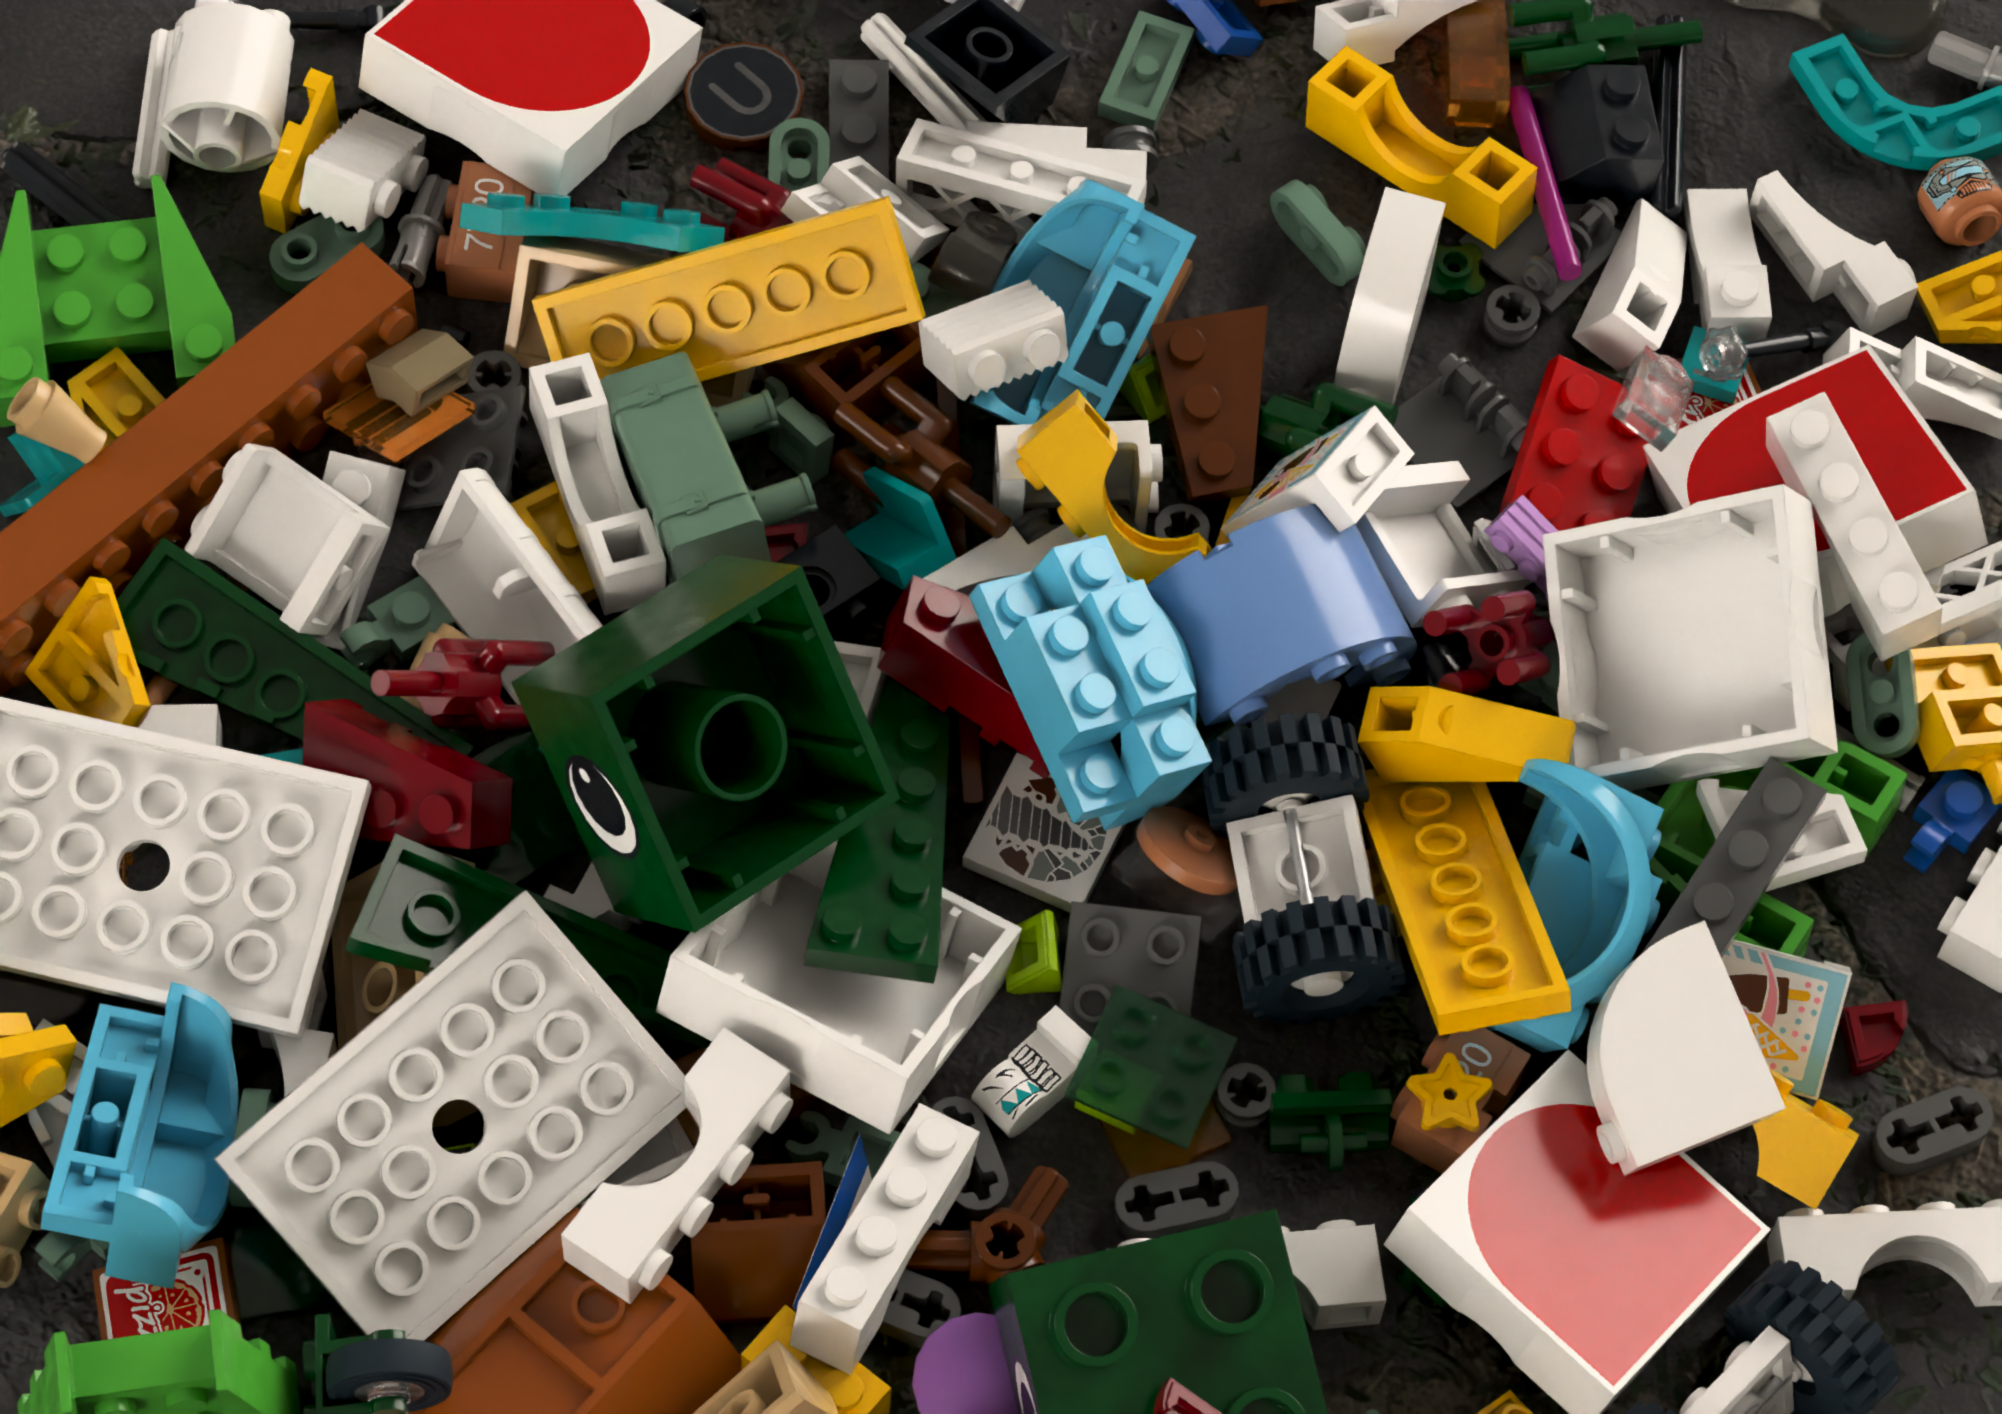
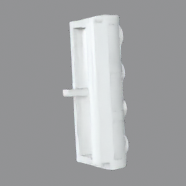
M471 468L459 471L425 548L415 552L412 566L447 609L463 634L469 639L548 641L553 645L556 655L602 627L603 625L587 606L583 597L570 584L548 552L541 546L538 538L525 525L515 509L505 499L486 470ZM506 666L500 673L502 686L517 705L521 704L511 682L532 670L535 666Z

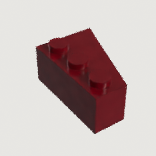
M913 575L887 619L877 668L944 713L951 706L981 726L982 730L979 736L992 745L996 746L1001 739L1034 761L1029 769L1046 780L1050 772L968 597L969 595Z
M347 698L305 702L302 765L369 780L372 785L358 838L392 842L396 833L422 845L460 849H477L510 844L513 778L447 746L438 747L411 734V729L397 722L389 723L362 710V705Z

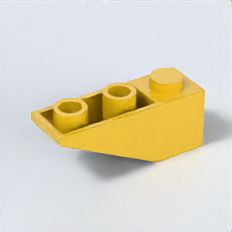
M1432 686L1370 687L1357 742L1383 782H1520L1518 781L1519 776L1528 759H1548L1569 764L1576 724L1572 720Z

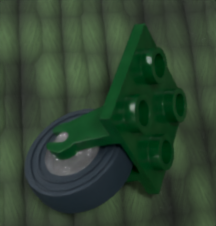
M318 1314L315 1315V1339H304L303 1342L304 1376L306 1381H311L314 1404L305 1405L303 1414H408V1412L426 1409L442 1403L451 1394L453 1369L448 1351L430 1342L406 1339L405 1331L384 1329L374 1331L365 1336L337 1339L330 1315Z

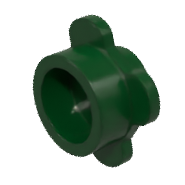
M1437 243L1427 292L1449 302H1457L1467 297H1475L1481 294L1485 287V279L1479 275L1478 266L1483 256L1481 249L1473 243H1464L1461 247H1444ZM1452 266L1457 267L1459 272H1452L1448 268Z

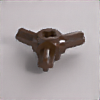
M1039 1165L1035 1167L1009 1208L998 1207L993 1214L986 1217L983 1221H971L970 1231L927 1230L906 1267L910 1270L969 1271V1282H980L985 1288L989 1289L988 1285L1008 1273L1045 1265L1046 1263L1040 1255V1251L1046 1244L1047 1237L1042 1229L1069 1187L1068 1181L1060 1175L1059 1171L1050 1166ZM1005 1246V1254H1008L1010 1248L1016 1250V1254L1013 1258L1003 1259V1251H1000L996 1257L992 1255V1248Z

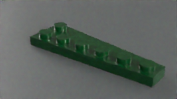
M162 537L117 598L138 667L303 742L305 702L347 698L362 705V710L389 723L397 722L411 729V734L438 747L447 746L472 759L477 753L474 746L449 729L436 727L431 721V717L400 696L376 695L372 691L371 677L308 634L298 633L279 620L280 615L164 537Z
M887 675L871 730L901 799L838 839L807 942L803 965L934 984L939 961L951 706L944 713L889 675Z
M395 833L344 950L381 962L429 973L526 889ZM527 890L648 1033L706 1049L709 1047L712 1041L655 1012L672 952Z

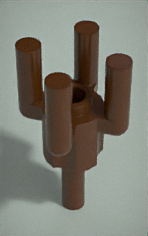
M890 376L883 382L880 388V395L919 424L917 429L904 432L892 422L886 423L882 427L850 402H844L837 408L833 417L834 422L885 460L884 472L927 493L932 498L938 514L947 512L952 507H955L994 538H1000L1008 531L1011 525L1010 517L969 487L973 475L972 466L943 445V442L952 430L951 418L897 376ZM848 449L838 451L831 461V468L884 508L882 502L869 488L863 477V472L871 467Z

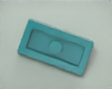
M14 432L7 438L36 479L1 503V513L4 517L26 512L85 464L74 456Z
M875 466L863 472L866 484L879 498L884 508L874 502L879 513L844 535L879 577L905 590L913 575L924 578L957 559L934 502L927 493Z

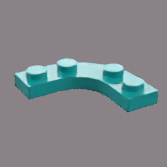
M1844 33L1793 52L1788 67L1824 122L1844 142L1876 160L1902 168L1930 171L1935 164L1945 159L1967 156L1984 161L2002 153V85L1953 104L1931 108L1910 105L1889 95L1872 78Z
M489 192L487 203H461L459 228L496 235L592 238L638 244L676 252H693L724 243L725 227L700 223L701 212L664 209L663 217L657 216L658 205L651 203L622 201L620 211L570 207L571 197L565 195L534 193L533 204H525L524 195Z

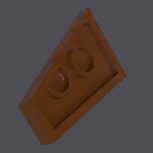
M1268 305L1153 324L1146 336L1190 505L1249 495L1253 487Z

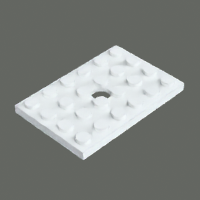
M0 697V970L166 1008L171 982L194 988L216 1000L230 1015L232 1024L302 1040L372 785L369 780ZM142 843L159 845L167 852L170 860V868L165 880L156 888L148 891L130 889L122 882L119 873L120 862L124 854L137 849Z
M525 890L213 1160L365 1335L378 1330L396 1329L405 1331L406 1339L424 1341L687 1108L684 1092L685 1075L527 890ZM452 1100H465L472 1103L478 1108L484 1119L481 1141L475 1148L462 1154H455L444 1150L436 1142L432 1131L433 1118L442 1105Z

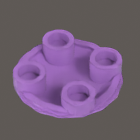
M975 1312L952 1318L926 1337L921 1350L915 1358L912 1388L920 1414H1019L995 1315Z

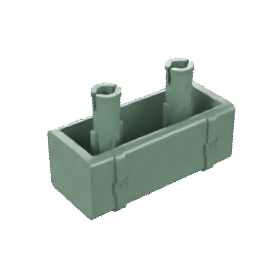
M685 352L669 355L601 379L600 383L609 405L613 435L628 485L632 487L640 509L647 508L666 558V578L669 585L718 555L771 562L765 527L807 513L818 512L814 491L805 472L797 477L749 491L729 448L728 443L780 427L773 400L767 389L731 403L711 407L692 362Z

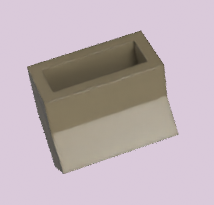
M422 328L366 362V366L377 398L394 401L410 417H413L466 384L469 380L474 356L447 332Z

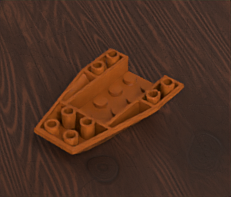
M574 1207L426 1339V1342L436 1344L447 1350L450 1354L453 1369L452 1390L450 1396L442 1403L426 1409L408 1412V1414H693L741 1371V1355L698 1300L668 1274L664 1276L662 1281L653 1290L649 1291L643 1287L633 1302L629 1304L566 1262L563 1257L561 1234L581 1210Z

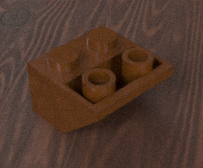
M919 321L762 364V367L769 374L786 385L788 392L810 413L820 416L826 422L830 431L835 434L834 436L844 446L855 437L834 422L835 411L844 402L852 403L876 422L895 407L880 395L881 385L888 377L897 376L916 391L935 376L923 365Z
M822 1161L748 1166L745 1173L734 1185L731 1186L724 1182L710 1201L714 1204V1207L707 1222L694 1237L690 1238L694 1297L716 1325L768 1322L773 1319L785 1304L796 1312L797 1310L792 1306L826 1221Z

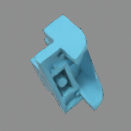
M1089 179L1080 182L1078 188L1049 209L1026 233L1005 264L991 292L992 294L1030 279L1032 285H1037L1038 290H1042L1045 296L1048 295L1051 302L1055 301L1057 307L1061 306L1065 318L1069 356L1064 363L1057 361L1053 368L1051 366L1045 367L1042 372L1035 369L1031 376L1025 373L1021 380L1014 377L1010 384L1002 382L999 388H990L987 393L981 390L977 397L972 396L969 404L1010 425L1034 424L1078 389L1104 420L1197 236L1145 210L1144 204L1118 191Z
M1106 535L1053 547L1031 572L978 584L968 597L1073 824L1098 817L1104 831L1137 820L1145 816L1151 808L1162 807L1177 797L1212 762L1196 727L1197 686L1193 664L1186 644L1170 617L1152 598L1144 579L1135 581L1123 572ZM1119 732L1121 733L1120 760L1111 742Z
M1528 759L1524 764L1518 781L1538 790L1545 797L1518 863L1570 988L1571 1011L1543 1016L1538 1019H1527L1484 1028L1491 1032L1499 1031L1542 1053L1568 1049L1569 1044H1574L1579 1039L1589 1018V1009L1584 1007L1585 1004L1601 1002L1612 982L1634 961L1631 958L1635 954L1642 936L1651 929L1658 916L1660 902L1655 898L1663 880L1651 874L1649 861L1655 854L1661 840V831L1656 828L1664 809L1576 766L1548 759ZM1583 841L1590 862L1570 853L1571 849L1575 850Z
M171 982L164 1016L100 1003L42 1211L40 1229L109 1242L105 1276L173 1289L182 1252L186 1253L219 1223L229 1202V1177L213 1159L234 1141L240 1107L237 1072L232 1049L233 1025L230 1015L216 1000L194 988Z

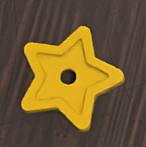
M1449 1052L1444 1055L1435 1073L1413 1075L1406 1081V1086L1421 1100L1423 1110L1421 1127L1423 1130L1428 1131L1438 1126L1443 1128L1461 1126L1471 1132L1479 1130L1476 1104L1493 1089V1083L1489 1078L1465 1074L1453 1053ZM1447 1090L1454 1091L1456 1098L1448 1100L1444 1097V1092Z

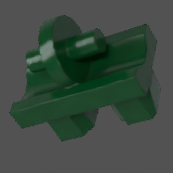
M1347 1072L1343 1077L1338 1078L1337 1091L1314 1092L1312 1079L1308 1078L1305 1074L1281 1075L1277 1081L1276 1093H1271L1268 1126L1269 1152L1324 1154L1326 1170L1328 1173L1342 1171L1344 1153L1367 1152V1149H1388L1389 1118L1393 1106L1391 1090L1378 1089L1371 1072Z

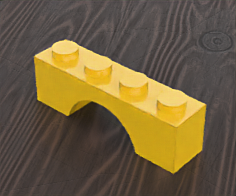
M1348 46L1343 47L1308 81L1306 128L1405 192L1445 202L1443 215L1445 218L1493 249H1496L1532 213L1538 167L1491 137H1488L1482 144L1474 147L1458 146L1438 137L1427 129L1409 110L1398 91L1394 76Z
M1077 389L1019 435L1016 451L1021 457L1016 460V464L1024 477L1037 490L1040 491L1046 486L1062 504L1057 508L1060 518L1075 536L1082 538L1087 534L1090 538L1106 535L1123 572L1135 581L1144 579L1147 585L1168 568L1197 550L1201 551L1203 557H1205L1212 548L1199 532L1179 538L1153 537L1132 528L1117 514L1107 495L1105 477L1117 453L1118 436Z
M1769 1068L1786 1108L1766 1120L1753 1124L1759 1146L1757 1176L1816 1210L1860 1134L1848 1128L1853 1118L1847 1113L1822 1099H1817L1814 1106H1810L1790 1094L1794 1086L1790 1080Z

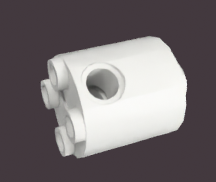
M196 0L195 8L186 11L175 23L171 64L168 69L160 123V137L170 152L184 162L205 170L227 173L252 171L269 164L275 158L282 137L294 48V39L290 33L291 21L286 14L274 9L260 10L250 5L231 3L229 0Z

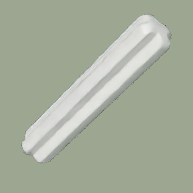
M876 13L871 19L866 20L860 27L862 31L860 35L861 40L880 60H889V70L940 124L966 131V121L987 122L941 72L904 44L906 35L886 14Z
M160 28L151 36L132 170L134 183L141 189H152L151 175H161L165 185L167 183L171 152L160 137V123L168 69L171 64L175 29L167 31Z

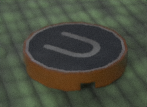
M738 42L721 45L700 57L688 72L684 88V100L688 122L702 139L722 150L735 152V147H751V152L769 149L770 136L776 126L785 120L801 117L804 91L800 73L785 55L767 45Z

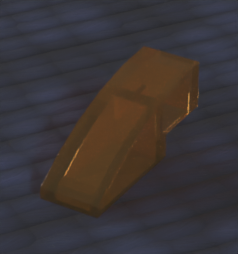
M1478 0L1442 16V89H1445V125L1486 128L1505 127L1510 104V68L1504 0Z

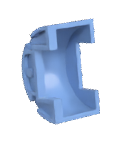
M1316 504L1287 510L1237 529L1228 534L1229 543L1215 546L1205 557H1203L1199 550L1193 552L1146 585L1152 598L1170 617L1186 644L1195 673L1197 710L1205 726L1232 720L1235 726L1248 724L1269 711L1270 708L1267 702L1285 685L1314 677L1317 684L1325 683L1339 677L1353 666L1356 667L1344 676L1349 688L1374 681L1378 687H1386L1402 680L1412 672L1409 662L1417 650L1416 640L1357 525L1354 524L1339 533Z

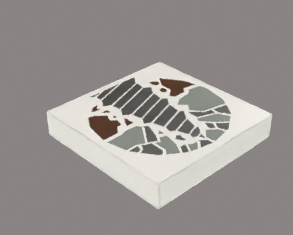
M1016 753L963 855L962 866L1070 913L1071 901L1088 902L1126 824L1104 831L1098 817L1073 824L1051 775L1046 780L1029 769L1034 761L1020 753Z

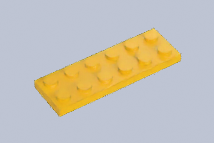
M890 196L542 294L531 300L551 362L590 353L600 381L605 376L669 355L685 352L688 354L700 382L923 320L926 316Z
M1375 768L1365 770L1370 797L1369 802H1363L1365 809L1359 814L1360 823L1439 1036L1570 1012V988L1486 782H1383Z

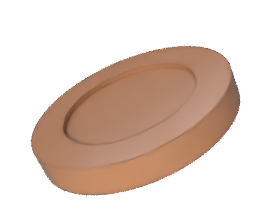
M1171 806L1151 808L1145 814L1137 827V839L1146 856L1161 871L1182 885L1205 894L1227 895L1237 889L1229 840L1220 836L1219 830L1214 831L1209 821L1192 812Z

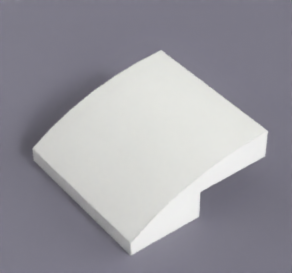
M860 156L833 163L819 184L792 191L780 210L793 222H798L890 196L910 265L935 248L945 239L950 231L948 227Z

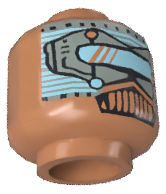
M1965 156L1942 160L1930 169L1922 181L1917 194L1919 208L1936 235L1944 243L1955 246H1977L1988 241L2000 229L2002 224V189L1990 170L1980 159Z

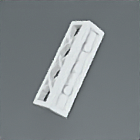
M920 118L916 119L896 157V186L940 222L1018 244L1035 224L1027 215L1034 213L1043 216L1049 209L1078 188L1080 182L1085 179L1107 186L1142 204L1146 198L1147 180ZM913 180L932 185L942 197L936 199L913 192ZM976 197L987 200L999 212L991 214L980 211L970 199Z
M2002 540L1945 564L1940 586L1935 594L1943 608L1940 635L1910 649L1996 642L1999 643L2000 647L2002 646V571H1994L1996 566L2002 564ZM1948 584L1950 586L1958 584L1976 587L1975 591L1963 596L1940 593L1941 587ZM1851 604L1824 618L1828 660L1833 665L1834 698L1847 712L1851 711L1846 655L1851 643L1843 646L1833 635L1845 630L1865 632ZM1879 657L1875 659L1872 664L1873 674L1884 675L1888 673L1884 665L1886 660L1880 661Z

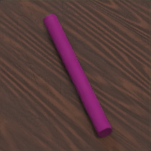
M1515 86L1507 91L1506 99L1523 157L1538 167L1534 195L1556 270L1561 280H1574L1581 275L1582 267L1532 98L1526 86Z

